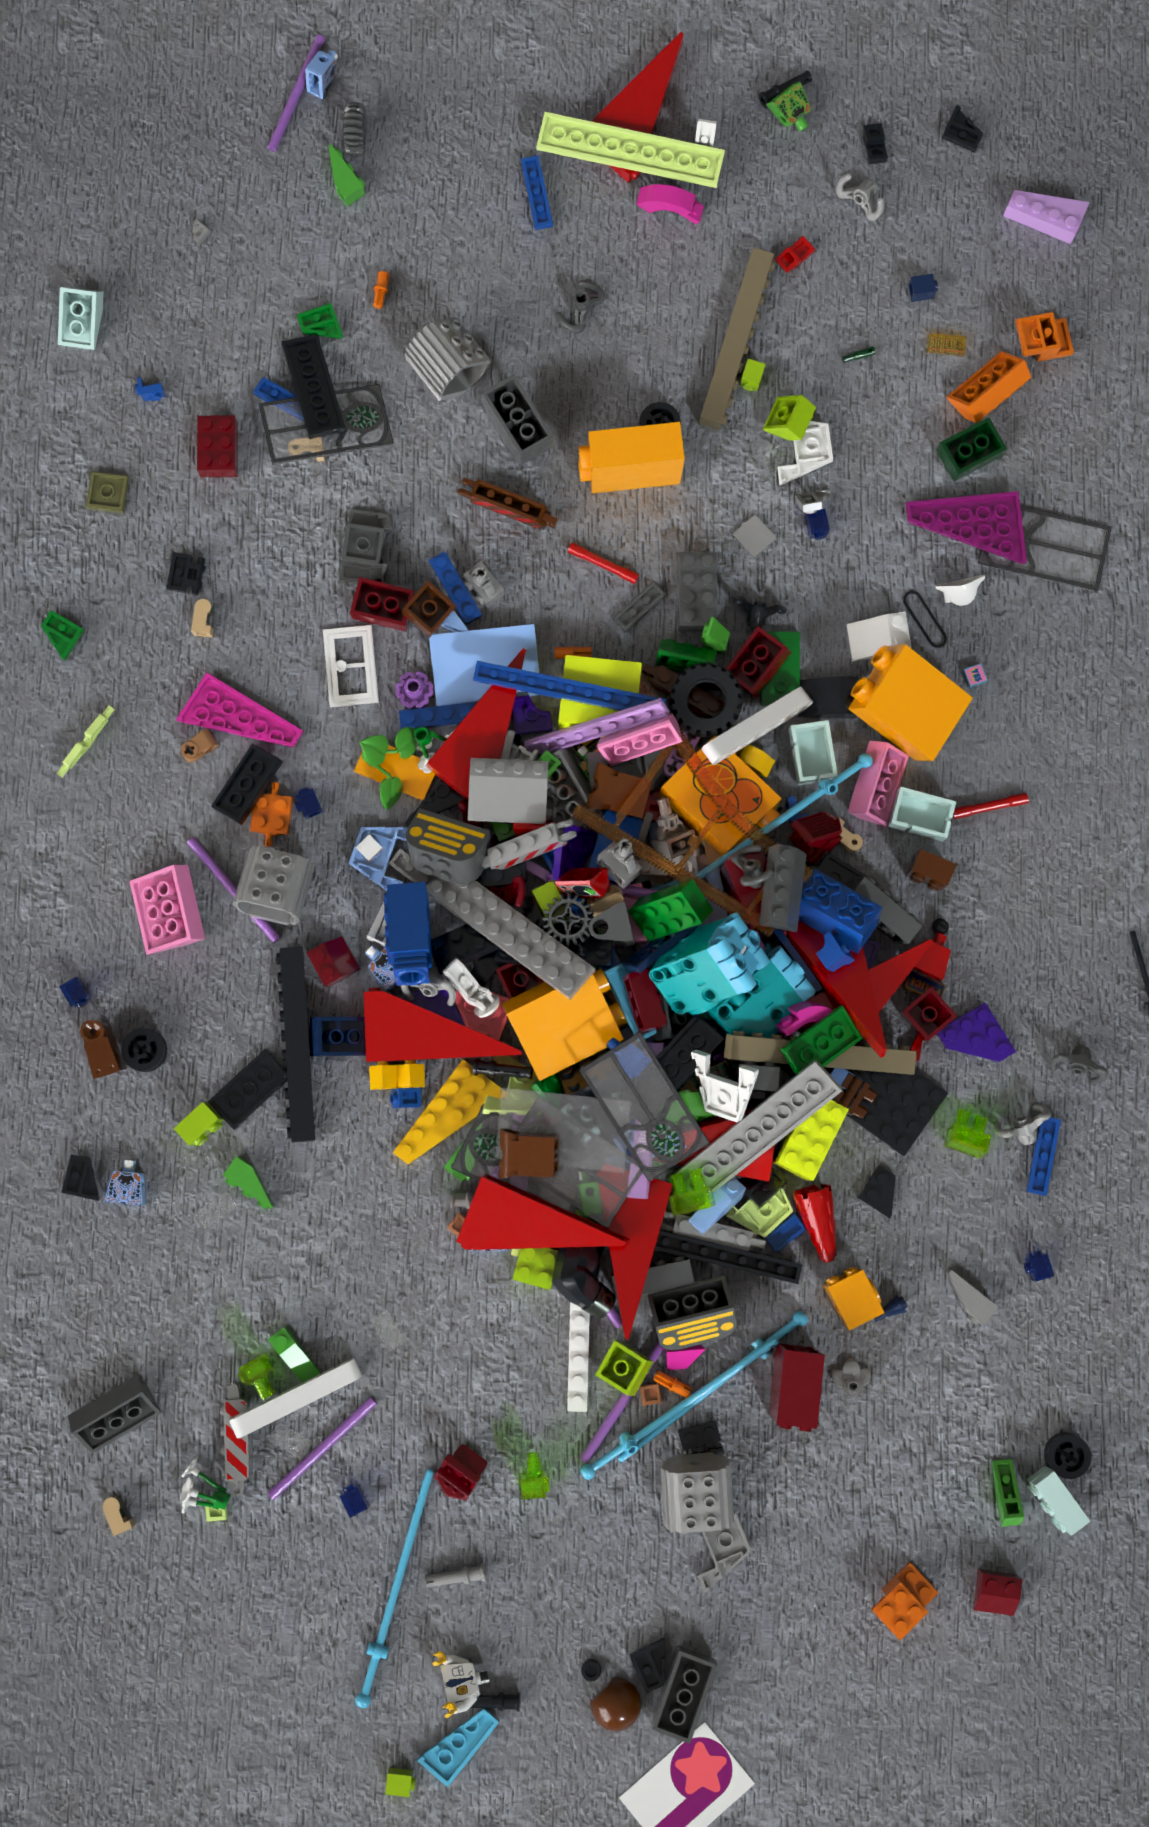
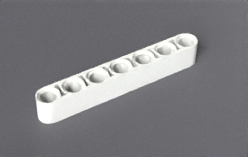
M799 687L704 745L701 750L709 761L716 765L801 713L813 701L804 689Z
M351 1358L229 1419V1422L237 1439L358 1380L362 1377L361 1371L355 1358Z

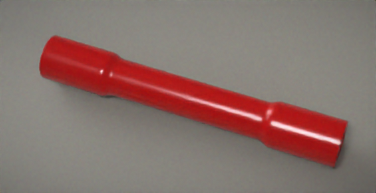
M572 542L568 548V553L604 568L626 581L635 584L640 574L602 558L580 545Z
M1025 792L1011 795L1007 798L957 807L954 809L953 819L969 817L973 814L1005 807L1028 804V796Z

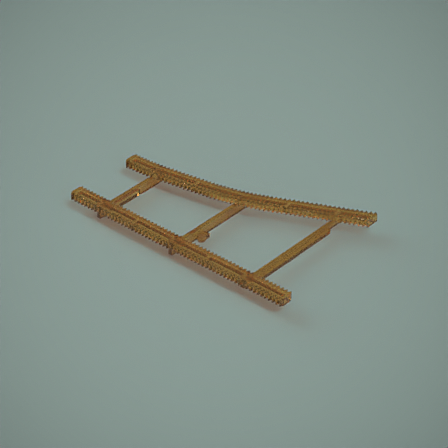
M681 729L680 733L683 742L663 748L616 814L617 821L614 824L607 823V820L604 821V818L601 819V816L598 817V814L591 813V810L588 811V808L585 809V806L582 807L581 804L573 811V818L576 817V820L579 819L580 822L583 820V824L586 823V826L589 825V828L592 827V830H599V834L602 833V836L605 835V838H612V842L615 840V844L619 843L622 839H628L632 843L631 848L634 855L638 854V857L641 856V860L644 859V862H651V866L654 864V868H661V871L664 870V874L667 873V876H674V880L677 879V882L680 881L682 883L693 879L702 894H704V897H707V900L710 899V902L714 901V904L717 903V906L720 905V908L724 907V910L727 909V912L730 911V914L738 913L742 920L744 919V922L747 921V925L750 924V927L754 925V929L757 927V931L761 929L760 933L764 931V935L767 934V937H769L775 930V928L759 925V912L755 914L756 911H753L758 902L762 901L763 887L751 905L745 908V905L742 906V902L739 903V900L735 902V898L732 899V896L729 897V894L725 896V892L722 893V890L719 891V888L715 889V886L712 887V884L709 885V882L705 883V880L702 881V878L699 879V876L695 877L696 874L692 875V872L689 873V870L686 871V868H683L721 813H723V816L726 815L728 821L731 820L733 826L736 825V829L742 830L741 833H744V836L747 835L750 841L753 840V843L756 842V845H762L765 853L768 852L769 847L778 843H775V840L772 841V838H769V835L766 836V833L763 834V830L757 829L755 823L749 822L747 816L744 817L742 811L739 812L737 806L735 807V804L730 802V799L724 794L722 788L718 786L712 774H709L710 771H707V768H705V765H703V762H701V759H699V756H697V753H695V750H693ZM674 748H677V751H679V754H681V757H683V760H685V763H687V766H689V769H691V772H693V775H695V778H697V781H699L711 802L714 801V804L718 807L699 836L696 837L692 834L687 844L691 845V847L677 865L676 862L672 863V860L669 861V858L666 859V855L664 857L663 854L659 855V852L656 853V849L653 851V848H650V846L646 847V844L643 845V841L640 843V840L633 839V836L630 837V833L627 835V832L620 831V828H618ZM805 865L804 883L813 874V869L810 870V867L807 868V865Z

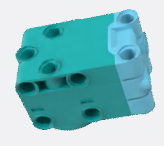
M733 913L728 917L694 929L657 959L649 972V977L674 1012L678 1014L689 1012L695 1015L714 1008L726 998L752 990L757 984L752 976L754 971L764 968L768 965L770 959L761 948L760 938L756 931L749 930L740 915Z
M768 941L762 942L765 947L764 952L770 959V962L764 968L754 971L752 976L757 982L756 986L746 993L726 998L714 1008L704 1012V1015L725 1038L726 1034H733V1031L745 1032V1036H752V1032L763 1033L764 1037L770 1038V1034L777 1035L779 1032L775 1025L783 1017L791 1015L788 1007L796 1003L805 1002L815 994L816 990L804 976V970L797 962L792 961L781 946L772 948Z

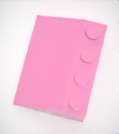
M172 865L130 881L146 955L189 945L205 939L188 865Z

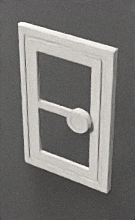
M372 625L324 629L323 638L330 708L379 703ZM362 636L365 662L346 664L343 660L336 662L334 639ZM365 667L367 693L339 696L337 671L344 672L347 668Z

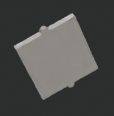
M756 515L752 516L747 522H743L742 526L732 534L753 558L757 557L763 550L766 551L768 546L777 539Z

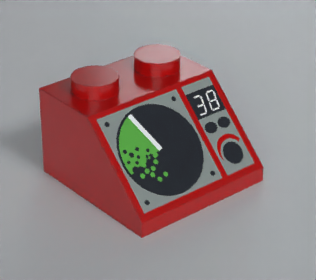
M607 867L572 868L555 881L556 886L566 895L568 893L571 894V897L579 895V899L587 896H593L595 899L602 898L604 894L611 890Z

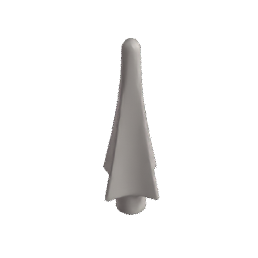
M692 847V855L687 856L689 862L693 864L695 874L703 870L706 854H700L699 847ZM704 878L696 883L702 893L704 892Z

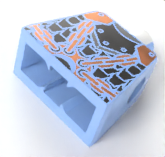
M329 50L327 53L318 51L305 69L307 92L321 99H324L336 76V59L338 55L334 51Z
M372 945L365 953L373 960L368 965V968L389 992L396 985L392 964H388L386 947L380 952Z
M124 1160L123 1171H113L105 1202L146 1205L144 1173L135 1172L136 1161Z

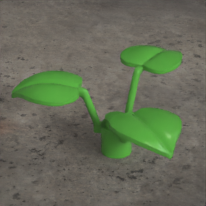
M404 727L398 731L395 738L397 749L387 750L389 743L383 735L369 736L359 742L363 749V761L380 770L388 778L382 780L380 784V798L386 810L390 809L400 799L403 786L398 777L392 778L391 774L379 765L384 762L385 753L399 752L402 759L413 755L418 744L414 738L415 728Z

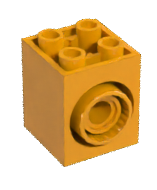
M854 1266L844 1270V1274L841 1276L834 1275L826 1279L827 1283L823 1284L843 1327L849 1331L884 1314L880 1305L882 1302L873 1282L870 1278H867L863 1269L854 1268Z

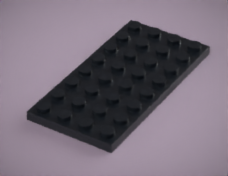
M862 1036L863 1039H861L855 1045L862 1046V1042L867 1041ZM778 1063L777 1066L792 1077L795 1076L789 1064ZM823 1067L829 1074L833 1070V1068ZM845 1069L870 1084L869 1088L877 1093L872 1103L864 1098L859 1103L868 1109L863 1118L854 1115L849 1116L848 1114L846 1116L902 1156L907 1154L948 1095L945 1090L916 1070L914 1075Z

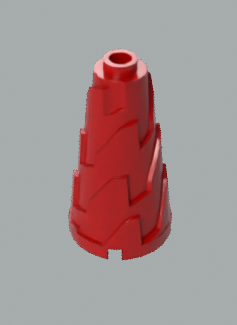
M825 1183L821 1184L822 1189H819L816 1185L798 1189L793 1193V1198L819 1259L827 1263L835 1260L834 1257L837 1256L832 1188L830 1184Z

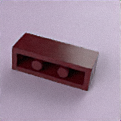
M645 969L641 973H628L622 978L638 1031L641 1034L661 1029L667 1024V1015L662 1010L660 1004L661 996L656 991L655 983L649 977L650 969Z

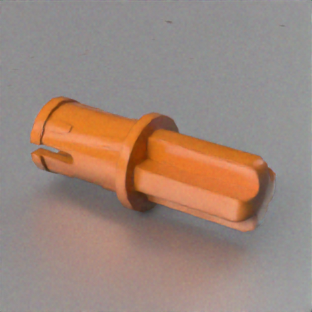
M378 272L377 283L374 286V308H383L385 294L388 293L387 287L390 277L388 272Z
M573 645L572 647H555V659L565 658L566 655L592 657V648L574 647Z
M657 1370L653 1377L655 1382L668 1388L669 1392H676L684 1398L689 1397L692 1387L677 1380V1377L673 1378L660 1370Z

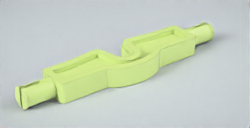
M108 705L105 711L99 714L85 731L84 740L75 744L64 759L61 768L56 772L60 777L63 778L67 771L72 769L81 756L91 747L97 735L108 723V718L115 709Z

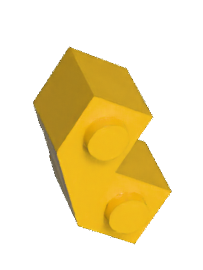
M416 1060L404 1061L405 1064L389 1065V1061L377 1062V1066H369L370 1090L425 1087L424 1064H416Z

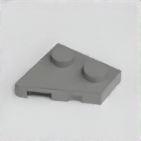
M831 489L795 495V501L803 512L812 514L817 512V510L823 509L831 497Z

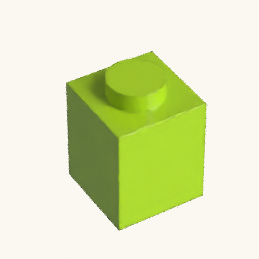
M748 359L740 386L748 391H758L766 364Z
M389 1768L385 1794L409 1797L411 1790H415L416 1778L412 1777L413 1770Z

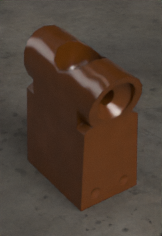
M597 762L593 776L594 787L589 792L585 809H608L643 818L652 781L617 772Z
M103 1019L84 1022L80 1033L85 1043L84 1047L93 1079L127 1069L116 1038L113 1036L110 1023Z
M500 1128V1147L503 1156L499 1162V1178L516 1175L554 1178L558 1174L559 1134L520 1133L515 1130Z

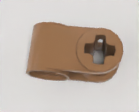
M204 729L182 745L181 753L186 761L195 762L216 749L219 743L209 729ZM191 749L194 754L190 755L188 750Z

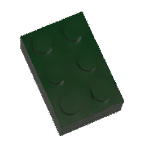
M988 417L941 441L936 451L955 482L1003 457L1007 447Z

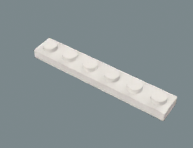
M571 1302L567 1411L587 1412L590 1314Z

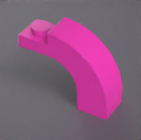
M662 184L641 187L636 203L637 206L648 213L659 210L672 211L682 215L694 224L700 223L704 205L695 200L696 195L675 186Z
M805 1001L796 1003L788 1007L791 1015L783 1017L775 1026L778 1032L789 1036L807 1023L818 1022L833 1010L817 1002Z

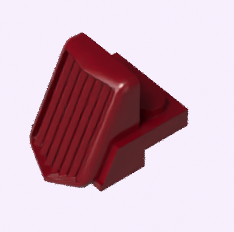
M824 811L796 819L791 824L795 831L791 834L789 840L794 843L796 848L807 854L806 859L810 864L815 865L826 851L831 852L843 838L840 835L842 833L840 819Z
M461 1444L452 1456L449 1453L447 1454L434 1478L438 1480V1484L445 1496L463 1499L466 1502L481 1478L480 1476L488 1463L469 1447Z

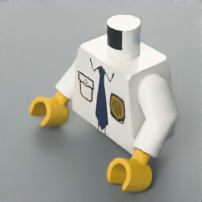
M440 1651L432 1654V1656H437L439 1661L432 1663L433 1666L443 1664L440 1667L448 1702L442 1709L447 1708L449 1710L445 1718H449L452 1714L467 1711L477 1701V1696L480 1695L478 1685L490 1682L487 1670L475 1673L474 1665L468 1659L444 1654Z

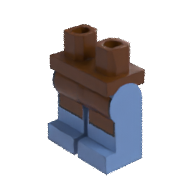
M833 1068L830 1075L843 1089L832 1101L848 1108L847 1114L849 1116L854 1115L863 1118L868 1109L859 1103L862 1098L872 1103L877 1093L869 1088L870 1084L849 1071Z

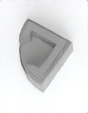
M196 218L193 223L192 234L195 242L200 245L210 235L211 231Z

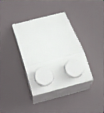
M906 611L885 614L846 625L852 662L872 659L876 651L884 645L888 647L906 644L912 648Z

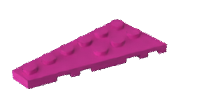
M207 672L176 719L177 722L294 748L303 734V730Z

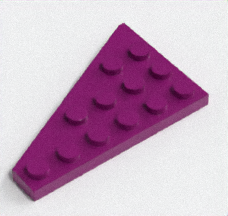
M1019 491L912 501L905 504L907 522L1020 564H1026L1027 562Z

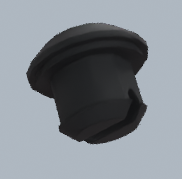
M938 918L933 921L932 930L935 934L938 932L944 935L948 932L949 925L945 919Z

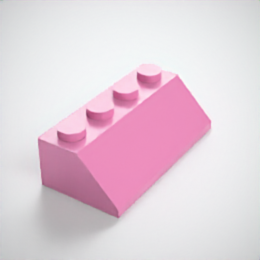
M671 713L667 717L600 738L597 748L611 767L683 741L679 724L673 713Z
M869 741L866 753L872 757L873 763L869 768L860 769L848 813L859 819L887 827L896 792L899 789L909 756L888 742Z

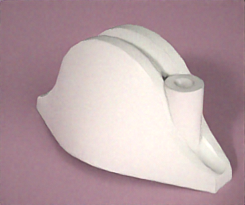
M985 575L935 585V588L943 592L945 603L953 602L959 606L967 605L974 600L977 588L985 579Z

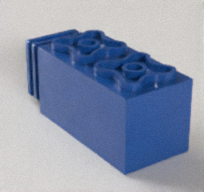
M814 869L813 872L805 870L799 921L823 935H826L828 932L837 935L841 943L844 942L851 951L858 954L877 927L883 907L817 869Z
M426 882L387 885V892L384 893V916L387 925L385 926V946L388 964H392L396 985L430 983L429 968H432L429 899Z

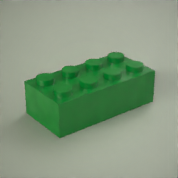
M693 879L640 897L628 910L648 941L702 924L714 911Z

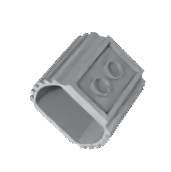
M456 317L434 321L426 325L412 339L413 341L409 343V347L406 348L407 352H405V359L439 401L462 396L464 392L470 390L474 384L479 382L478 380L483 377V374L490 367L489 364L492 363L483 349H481Z
M261 846L249 847L233 906L240 912L250 915V917L284 925L298 924L314 871V865L307 858L296 854Z
M698 1453L673 1455L674 1457L664 1459L660 1464L664 1526L668 1530L679 1533L718 1531L730 1528L734 1524L731 1462L728 1457H724L722 1454Z

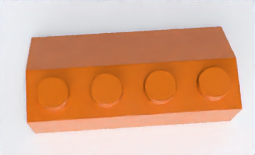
M1000 351L946 397L965 419L978 423L988 413L996 409L1006 398H1009L1019 387L1023 386L1031 378V374L1024 359Z

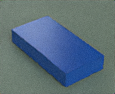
M793 1213L769 1233L765 1239L774 1251L778 1253L806 1228L797 1215Z

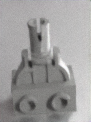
M482 561L463 574L464 585L469 591H474L476 594L475 599L480 605L484 604L488 608L505 595L504 588Z
M669 797L657 799L661 816L657 820V839L652 841L656 859L671 860L692 851V847H698L695 830L686 829L684 824L678 819L677 813H672Z
M622 839L619 843L615 841L598 855L596 861L600 867H607L608 875L622 889L636 879L642 869L640 862L631 855L633 853L632 843L628 839Z

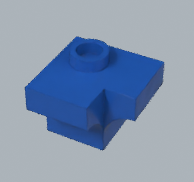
M828 932L823 936L825 939L824 947L816 954L826 969L834 972L838 968L855 961L849 947L844 942L841 943L837 935Z

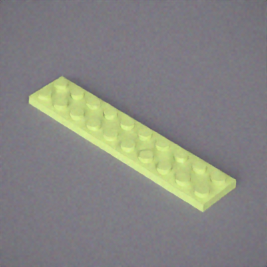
M549 112L544 113L536 146L537 150L713 188H717L725 154L723 149Z

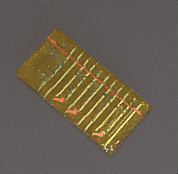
M929 333L927 353L964 357L966 336Z

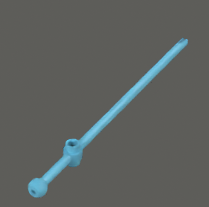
M868 753L861 754L858 762L832 780L822 779L818 784V790L690 879L698 883L725 863L726 858L730 857L734 852L751 846L822 795L835 794L838 791V784L861 768H869L873 763L872 757Z
M803 1311L795 1312L793 1319L766 1341H763L761 1337L751 1344L754 1348L753 1351L772 1338L780 1340L795 1327L806 1325L808 1322L807 1316ZM771 1350L760 1357L763 1360L772 1354ZM722 1384L638 1441V1450ZM624 1451L618 1456V1460L623 1462L632 1455Z
M772 1338L636 1434L622 1433L619 1437L620 1445L594 1463L584 1464L581 1467L580 1472L582 1476L587 1480L592 1479L595 1476L596 1470L625 1451L629 1455L636 1453L638 1441L775 1347L779 1340Z
M427 1469L377 1640L375 1643L369 1642L366 1654L372 1655L362 1692L355 1698V1703L360 1708H367L370 1705L371 1697L369 1693L380 1658H387L389 1647L384 1646V1641L431 1484L432 1469Z

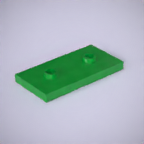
M766 631L785 645L791 654L762 690L761 707L769 706L800 687V632Z
M840 1005L780 1050L796 1075L815 1059L825 1067L863 1038L844 1006Z

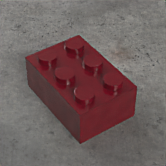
M235 415L197 416V471L201 478L238 477V421Z
M359 577L350 610L351 618L407 632L410 620L401 612L415 595V591Z
M758 626L725 669L732 672V675L739 681L740 687L757 698L790 656L791 652L785 645Z

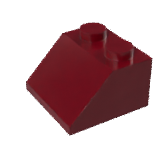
M343 936L325 942L306 952L326 988L361 970Z
M506 964L495 969L508 999L544 983L540 977L522 964Z
M932 987L900 1014L925 1043L929 1042L957 1017L954 1011Z
M978 1569L973 1610L1014 1616L1020 1602L1022 1578L1017 1574Z

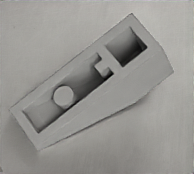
M947 1269L946 1274L965 1313L969 1315L967 1319L976 1326L978 1324L985 1326L998 1306L953 1270Z

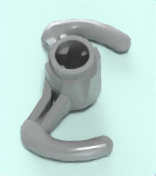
M850 173L843 175L836 185V195L840 199L850 198L865 209L868 220L876 221L880 218L884 210V198H878V206L875 212L873 197L877 193L875 181L867 179L862 181L857 187L843 189L844 184L852 178Z
M437 969L429 970L430 983L410 985L419 988L423 995L427 997L436 996L439 990H447L449 993L447 1004L453 1006L455 1003V988L450 981L443 979V974L440 975ZM401 985L404 996L408 1001H413L414 996L410 992L408 985Z
M1034 1104L1033 1110L1041 1112V1114L1034 1118L1027 1117L1026 1115L1019 1116L1013 1123L1014 1127L1005 1130L1001 1128L1002 1124L1000 1122H996L994 1130L1000 1137L1009 1138L1015 1135L1018 1136L1022 1144L1029 1145L1037 1140L1036 1128L1051 1117V1112L1046 1106Z

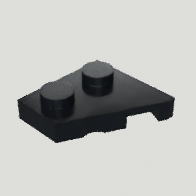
M71 1154L61 1193L99 1201L100 1197L91 1158Z

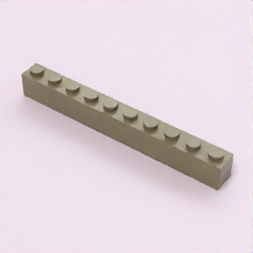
M754 247L752 249L700 416V425L717 430L721 429L722 424L726 425L729 415L726 413L727 407L731 408L734 399L731 393L732 390L736 391L739 380L736 377L738 373H742L744 363L741 361L743 356L747 357L750 347L747 345L748 339L752 340L755 331L752 328L753 322L757 323L760 315L757 309L759 305H763L765 295L762 293L764 289H768L771 279L768 278L769 272L773 273L776 261H773L774 253Z
M733 1031V1034H726L724 1058L789 1064L780 1049L797 1036H789V1039H782V1035L770 1034V1038L764 1037L763 1033L752 1032V1036H745V1032ZM862 1042V1046L853 1045L825 1067L914 1075L917 1051L909 1050L910 1046L898 1045V1049H893L892 1045L886 1044L885 1056L880 1058L869 1043Z

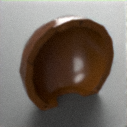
M613 1677L604 1689L590 1700L592 1715L599 1725L606 1730L618 1732L628 1729L636 1722L640 1716L642 1702L640 1693L632 1683L623 1678Z

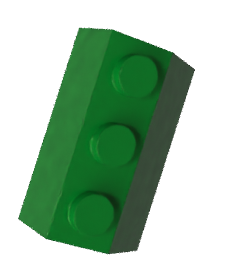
M661 639L656 665L659 667L662 665L669 670L683 673L684 669L695 666L697 663L706 664V662H710L714 665L717 651L710 647L700 648L691 643L682 644L672 639Z

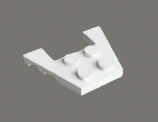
M810 421L802 440H793L796 464L777 467L779 485H783L833 462L829 425L827 423Z
M699 1050L692 1051V1059H695L697 1068H695L696 1076L700 1077L702 1085L699 1088L705 1112L734 1122L741 1121L759 1070L746 1065L739 1067L738 1083L711 1074L710 1054Z

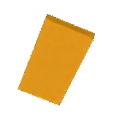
M389 745L387 750H394L397 748ZM399 752L385 753V760L379 766L391 774L392 778L398 777L401 780L403 793L423 800L427 796L436 774L432 771L424 773L423 770H420L418 768L419 757L412 755L409 758L402 759ZM361 753L354 769L355 773L379 783L384 779H388L380 770L363 761Z

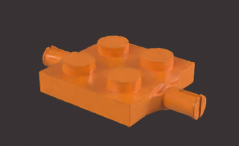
M272 782L271 793L262 794L252 810L250 831L266 835L265 847H272L273 836L289 835L293 797L279 795L280 783Z

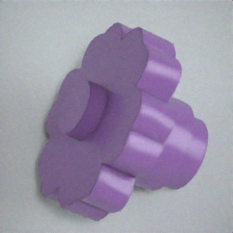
M417 671L415 674L406 672L400 676L401 683L395 685V694L397 698L401 699L402 706L413 709L415 706L423 708L429 704V698L434 695V687L431 682H428L429 679L426 674Z

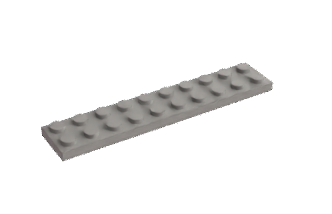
M435 876L427 884V894L569 1000L574 997L595 972L593 966L476 880L467 884H458Z
M815 1059L745 1115L741 1121L735 1123L670 1175L667 1181L673 1184L674 1189L694 1209L842 1092L843 1088Z

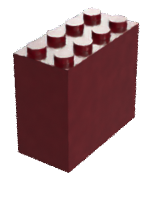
M762 851L743 856L747 860H759L763 871H766L767 861ZM731 856L726 858L725 863L721 867L720 876L734 912L740 915L751 930L758 932L768 928L759 925L764 885L759 888L743 886L740 883L741 877L744 876L742 869L731 861Z
M778 1343L775 1347L768 1415L779 1428L791 1429L792 1426H796L799 1430L806 1432L817 1429L825 1354L814 1347Z

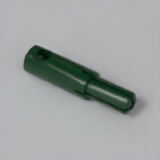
M873 346L843 356V363L875 355V348Z

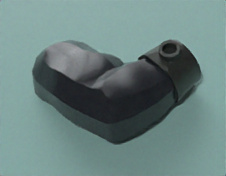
M605 1246L559 1248L555 1259L552 1283L571 1303L599 1319L604 1318L610 1312L616 1300L615 1294L602 1282H599L596 1276L600 1269V1258Z

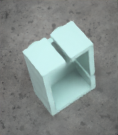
M829 720L791 725L788 732L790 744L793 747L792 756L797 786L812 784L816 780H818V783L822 779L832 780L838 776Z
M900 787L896 792L888 827L905 831L908 828L909 833L943 842L948 837L951 825L949 820L953 817L956 801Z
M1043 1466L1026 1479L1030 1484L1027 1486L1028 1489L1041 1500L1040 1506L1051 1517L1053 1516L1051 1521L1062 1533L1067 1532L1072 1536L1091 1522L1052 1469Z

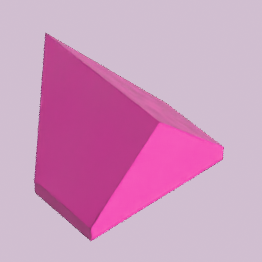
M701 1344L680 1350L665 1349L667 1370L687 1369L706 1349Z

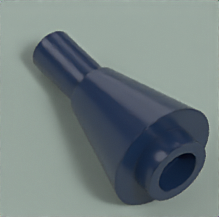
M896 1295L883 1307L884 1314L874 1318V1321L878 1322L885 1317L906 1313L905 1308L908 1305L904 1298H899Z

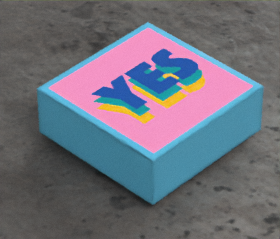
M981 663L963 669V674L969 688L988 681Z

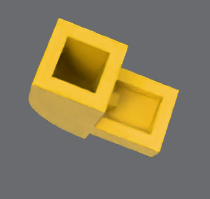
M749 744L735 752L757 775L767 778L775 762L768 754Z

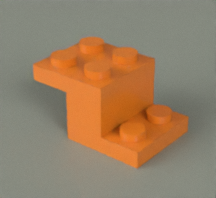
M1053 312L1016 319L1015 324L1023 357L1035 355L1036 362L1073 355L1074 350L1066 318L1055 320Z
M908 1562L881 1589L885 1595L871 1610L901 1641L928 1613L925 1606L938 1594V1591Z

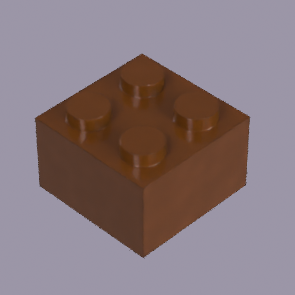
M427 581L404 606L401 613L430 638L454 612L457 606L433 584Z
M920 849L914 854L906 876L910 877L909 880L914 883L920 884L922 882L927 884L929 889L938 891V889L942 890L948 886L957 864Z

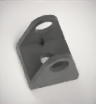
M625 902L617 903L591 919L589 932L594 938L612 940L613 945H635ZM600 925H607L608 930L605 934L598 935L593 931V927L597 928Z

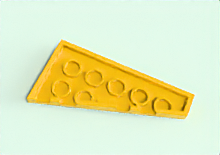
M462 1060L393 1153L405 1163L410 1164L475 1119L487 1095L503 1099L506 1097L507 1092L485 1075L479 1074L474 1076L473 1066Z

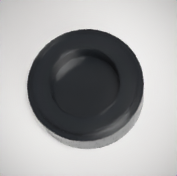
M595 1659L584 1661L581 1666L583 1678L587 1681H595L600 1677L601 1666Z

